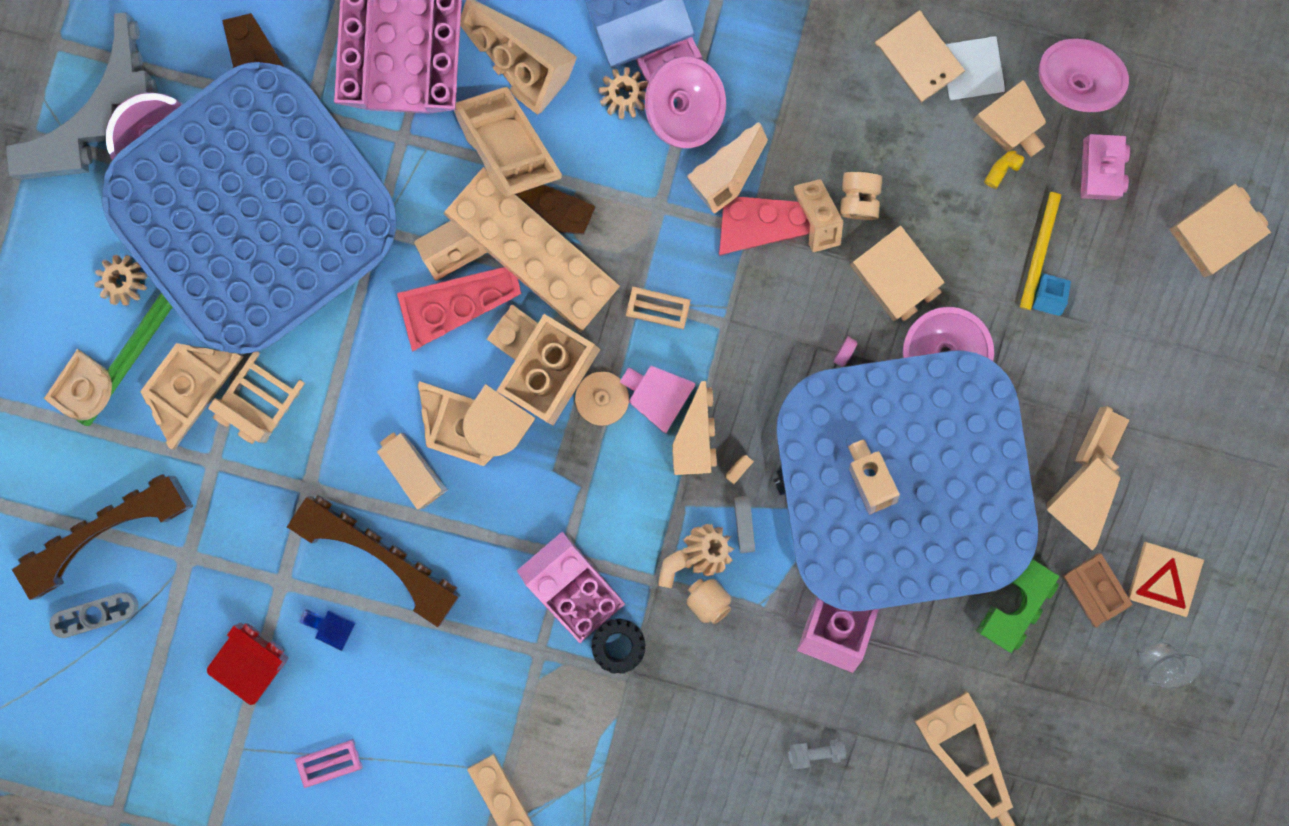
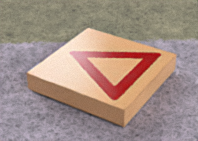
M1144 542L1128 593L1129 599L1187 617L1204 560Z

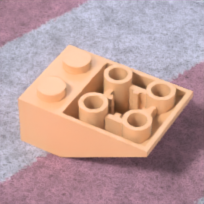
M701 381L672 444L674 475L711 473V467H717L716 448L710 449L709 437L715 436L714 418H708V407L713 406L712 387L706 388V381Z

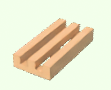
M632 286L626 316L684 330L691 300ZM641 295L683 305V309L677 310L636 300V296ZM636 306L681 318L680 322L635 312L633 309Z

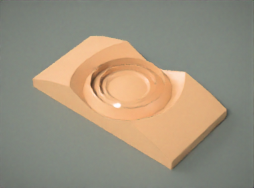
M508 87L456 102V110L454 112L467 142L477 150L489 179L506 197L561 179L562 173Z

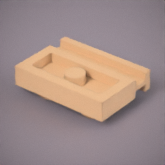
M511 305L487 340L516 360L538 323L514 305Z

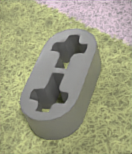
M749 495L734 497V509L740 554L755 552Z

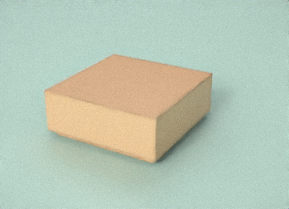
M742 455L725 474V478L732 484H735L754 461L747 455Z

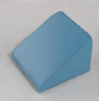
M1042 273L1034 298L1033 309L1057 316L1062 315L1068 304L1071 281Z

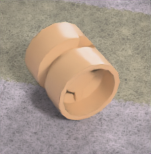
M865 172L844 173L842 191L846 193V196L841 199L840 216L858 220L878 219L880 201L876 199V196L881 193L882 176Z

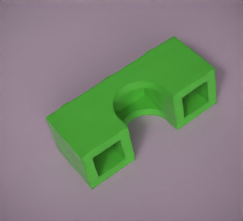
M1032 559L1025 571L1012 582L1021 592L1022 601L1019 608L1011 613H1003L991 606L976 632L1009 653H1012L1014 649L1018 650L1027 637L1024 632L1029 624L1034 625L1040 618L1043 611L1040 608L1046 598L1050 599L1058 589L1059 584L1056 581L1060 576Z

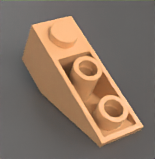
M759 122L751 128L744 130L737 139L719 149L713 157L705 163L698 165L687 176L694 191L714 214L739 195L768 141Z

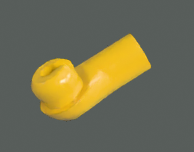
M1008 151L994 163L984 183L993 189H997L1009 167L1014 171L1020 170L1025 160L1024 157L1018 155L1017 151Z

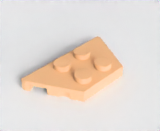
M179 343L174 345L140 391L146 404L150 406L152 416L156 424L160 426L167 440L166 444L170 449L175 450L237 367L243 356L236 353Z
M419 381L418 389L421 398L426 447L485 466L494 456H486L474 450L467 442L463 430L464 417L474 399Z

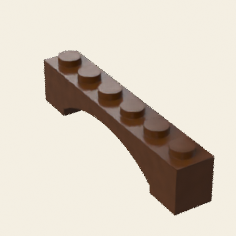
M164 474L153 478L148 482L150 487L144 491L139 492L136 489L122 497L124 501L122 504L115 508L113 505H109L96 513L97 519L90 523L84 520L71 527L72 533L62 539L59 535L44 544L46 549L38 554L32 551L19 558L20 564L11 570L28 599H39L64 584L62 576L74 557L94 538L112 527L144 517H157L160 523L168 522L192 508L193 505L176 476L165 477Z
M317 495L315 498L312 496L305 498L287 525V528L311 544L317 543L319 539L336 540L356 546L375 556L387 565L406 586L416 605L413 609L415 613L436 627L443 623L461 596L455 592L458 588L456 585L445 578H442L441 581L430 575L432 570L423 563L417 561L416 564H413L405 559L408 555L406 552L395 545H392L391 548L380 542L382 537L369 528L363 531L355 525L357 523L355 518L343 511L339 515L330 509L333 504L320 495Z

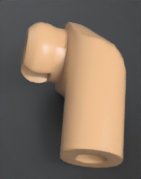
M678 550L663 560L658 586L672 588L675 573L685 567L691 568L693 564H685L689 558L688 554Z

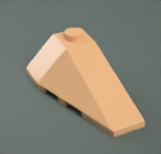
M466 0L461 14V28L478 50L486 52L494 62L493 69L498 75L503 74L512 87L509 90L515 98L537 115L542 113L568 81L577 57L554 39L475 0Z

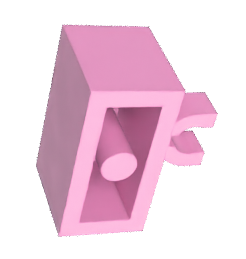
M1090 134L1083 139L1080 198L1117 200L1123 197V193L1127 192L1129 179L1128 175L1124 174L1125 163L1129 161L1130 146L1126 145V136Z

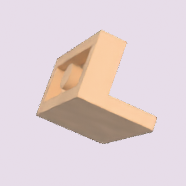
M452 221L447 222L414 242L423 262L435 281L487 253L486 250Z
M1108 406L1100 407L1076 456L1075 462L1082 465L1087 464L1096 452L1102 458L1105 455L1112 458L1129 419L1112 412L1113 409Z

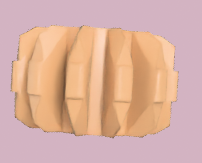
M628 67L624 69V76H620L619 71L614 69L612 70L614 80L604 76L603 82L608 87H599V94L606 96L600 100L602 106L611 104L607 110L609 115L614 114L618 109L619 119H624V111H629L631 118L636 117L634 107L641 111L645 109V104L640 100H645L646 92L642 90L647 88L648 82H638L641 77V73L638 71L632 77H629L630 69ZM624 87L626 91H632L629 92L628 99H624L623 96L617 97L620 88Z
M113 255L112 264L107 260L102 261L105 271H95L97 276L102 277V280L95 282V287L104 288L100 293V297L104 299L110 297V304L117 305L121 301L122 305L128 306L130 304V297L136 301L140 299V295L136 292L138 289L143 291L147 289V286L141 284L140 280H145L148 276L144 272H139L142 267L138 262L132 264V257L126 255L122 260L119 255ZM119 275L126 276V282L122 281L123 286L116 284V279H121Z
M712 524L702 525V527L693 528L690 531L691 535L683 539L688 547L683 548L681 552L688 554L689 558L685 564H693V573L698 574L702 572L704 576H711L714 573L723 572L726 569L725 565L733 561L728 553L732 552L735 548L728 546L727 542L731 536H722L723 528H713Z

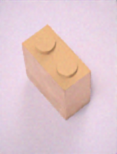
M1236 184L1221 191L1169 229L1203 277L1213 275L1271 233L1267 228L1268 221L1264 215L1254 210L1249 203L1251 199L1248 193L1242 187L1238 188Z
M901 225L850 264L893 322L898 318H901L903 321L907 320L918 311L915 305L923 299L929 303L942 293L939 287L945 283Z

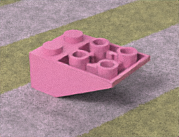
M563 531L517 570L525 585L579 643L625 605L623 600Z

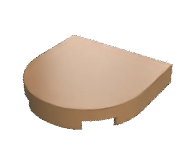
M77 349L44 399L70 418L88 420L98 415L107 405L112 391L111 377L102 365L83 351Z
M485 384L466 412L463 430L467 442L474 450L486 456H501L512 451L520 443L536 418Z

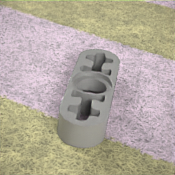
M123 592L59 611L52 616L50 629L55 636L67 638L123 621L136 614L138 601L131 593ZM120 598H122L123 602H129L130 607L126 609L125 615L122 610L113 613L109 612V607L120 604ZM92 606L99 608L102 613V618L97 624L89 622L86 616L88 609ZM62 616L66 620L79 617L80 623L70 625L68 632L65 628L60 629L59 623L63 621Z

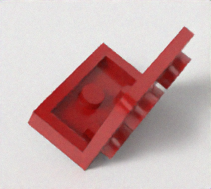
M238 623L228 632L227 636L229 638L207 667V674L243 701L253 705L258 702L289 657L284 654V649L273 641L267 642L260 637V632L248 623Z

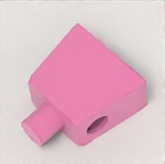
M654 366L649 367L645 376L629 367L620 381L621 384L635 391L629 403L664 433H667L696 385L692 381Z

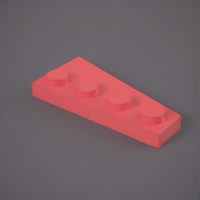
M500 267L398 292L397 296L412 352L520 295L521 289L518 278L505 267Z

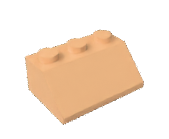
M544 314L498 387L497 392L554 426L600 349L589 340Z

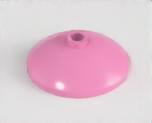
M1066 39L1059 41L1044 52L1039 64V78L1046 92L1057 102L1073 110L1082 112L1108 110L1123 99L1128 89L1129 75L1122 60L1109 48L1091 40Z
M678 57L662 64L652 75L645 94V110L651 128L661 140L677 148H694L708 142L719 130L726 111L725 90L716 71L706 62L694 57ZM675 98L677 99V102H678V105H677L676 108L674 107V99H675Z
M153 92L138 94L122 102L112 113L106 129V144L112 160L126 146L180 107L182 103L171 96Z
M955 307L937 308L919 317L908 330L903 344V358L940 353L941 349L946 347L950 351L974 352L991 361L994 360L993 340L985 324L974 314Z

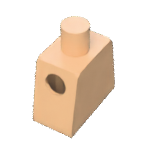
M1024 80L973 119L981 129L1007 152L1021 144L1028 155L1032 157L1045 147L1035 132L1045 125L1046 121Z
M865 439L848 446L854 462L850 463L849 470L868 514H873L896 504L900 494L880 452L877 451L871 454ZM872 469L876 475L867 476L864 470Z

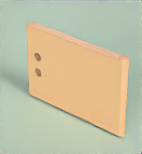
M920 10L875 41L876 46L881 49L921 103L965 72L964 68Z

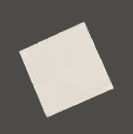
M996 36L946 44L965 70L963 74L947 84L950 100L1005 92Z

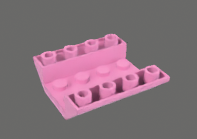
M340 0L334 103L370 111L430 114L456 110L462 0Z

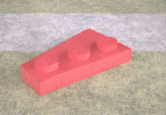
M736 197L723 207L719 256L809 235L810 223L799 202Z

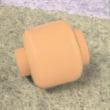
M699 579L688 589L691 594L687 599V605L701 622L716 624L731 611L729 606L731 596L716 579H709L705 582Z

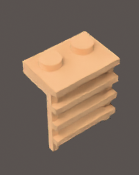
M258 351L251 354L222 399L214 398L208 407L209 410L215 413L212 417L226 427L232 424L240 430L238 435L251 444L255 441L266 443L269 440V436L277 428L280 420L287 413L290 405L298 397L300 390L305 385L303 381L299 380L295 387L291 388L255 364V361L261 354ZM250 369L254 370L288 393L289 396L285 402L281 403L244 378ZM240 383L279 409L274 418H271L234 393Z

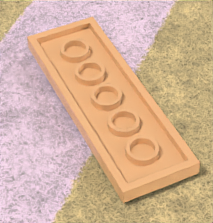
M484 167L443 213L579 332L586 328L620 287L515 194L506 197L489 179Z

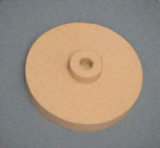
M596 372L588 375L581 381L576 390L575 403L578 412L586 421L594 425L605 426L617 422L628 408L629 393L627 387L620 383L621 379L609 372Z

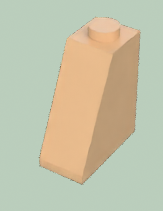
M393 432L380 442L382 448L377 453L417 510L426 508L448 490L404 433L396 436Z
M1097 452L1046 503L1047 511L1091 550L1097 546L1120 481V475L1117 471L1119 465L1108 455L1102 458Z

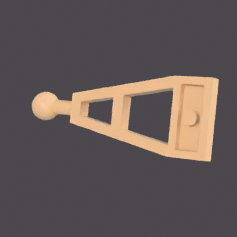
M966 691L915 720L930 749L991 819L997 817L1002 826H1016L1008 813V810L1013 808L984 719L969 693ZM975 724L987 764L965 776L939 744ZM991 774L1000 798V802L993 806L988 803L973 785Z

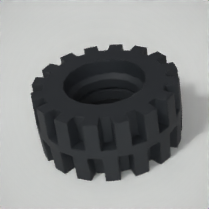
M617 618L606 621L596 630L592 639L591 649L594 660L603 670L613 674H624L632 671L640 664L645 654L646 644L643 633L637 625L629 620ZM617 633L627 636L632 646L630 653L620 659L610 656L605 646L608 638Z

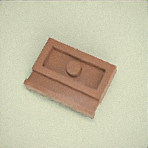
M1097 553L1073 568L1070 572L1062 575L1095 628L1133 605L1101 553Z

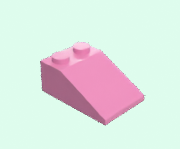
M816 597L797 651L853 673L863 661L879 609L847 611L835 608Z

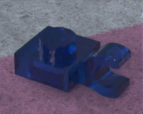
M306 609L299 620L300 623L318 630L315 639L343 651L356 622L331 610H328L324 618Z

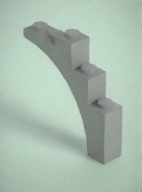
M127 13L114 14V40L110 60L100 84L88 102L70 120L52 132L28 142L6 146L10 177L17 180L89 173V164H92V152L87 143L106 141L107 124L114 110L132 96L142 93H158L155 79H152L145 71H139L143 67L141 52L137 51L136 39L140 38L139 26L137 21H134Z

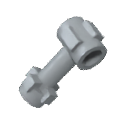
M837 739L830 740V746L808 749L807 743L789 745V762L792 764L793 769L811 767L810 761L832 758L833 763L841 762V759H846L844 741H838Z

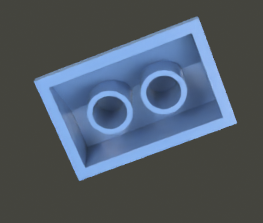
M591 0L586 2L590 20L611 69L695 36L683 0Z

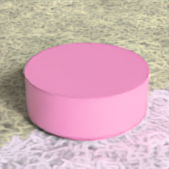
M847 336L833 362L841 367L845 366L858 344L857 341Z

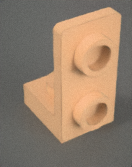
M818 179L794 186V194L810 223L809 246L812 252L841 245L843 220L822 180Z

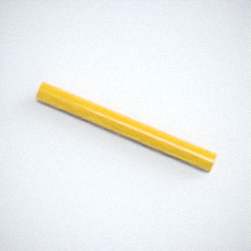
M1050 192L1019 306L1021 309L1031 310L1062 196L1059 193Z

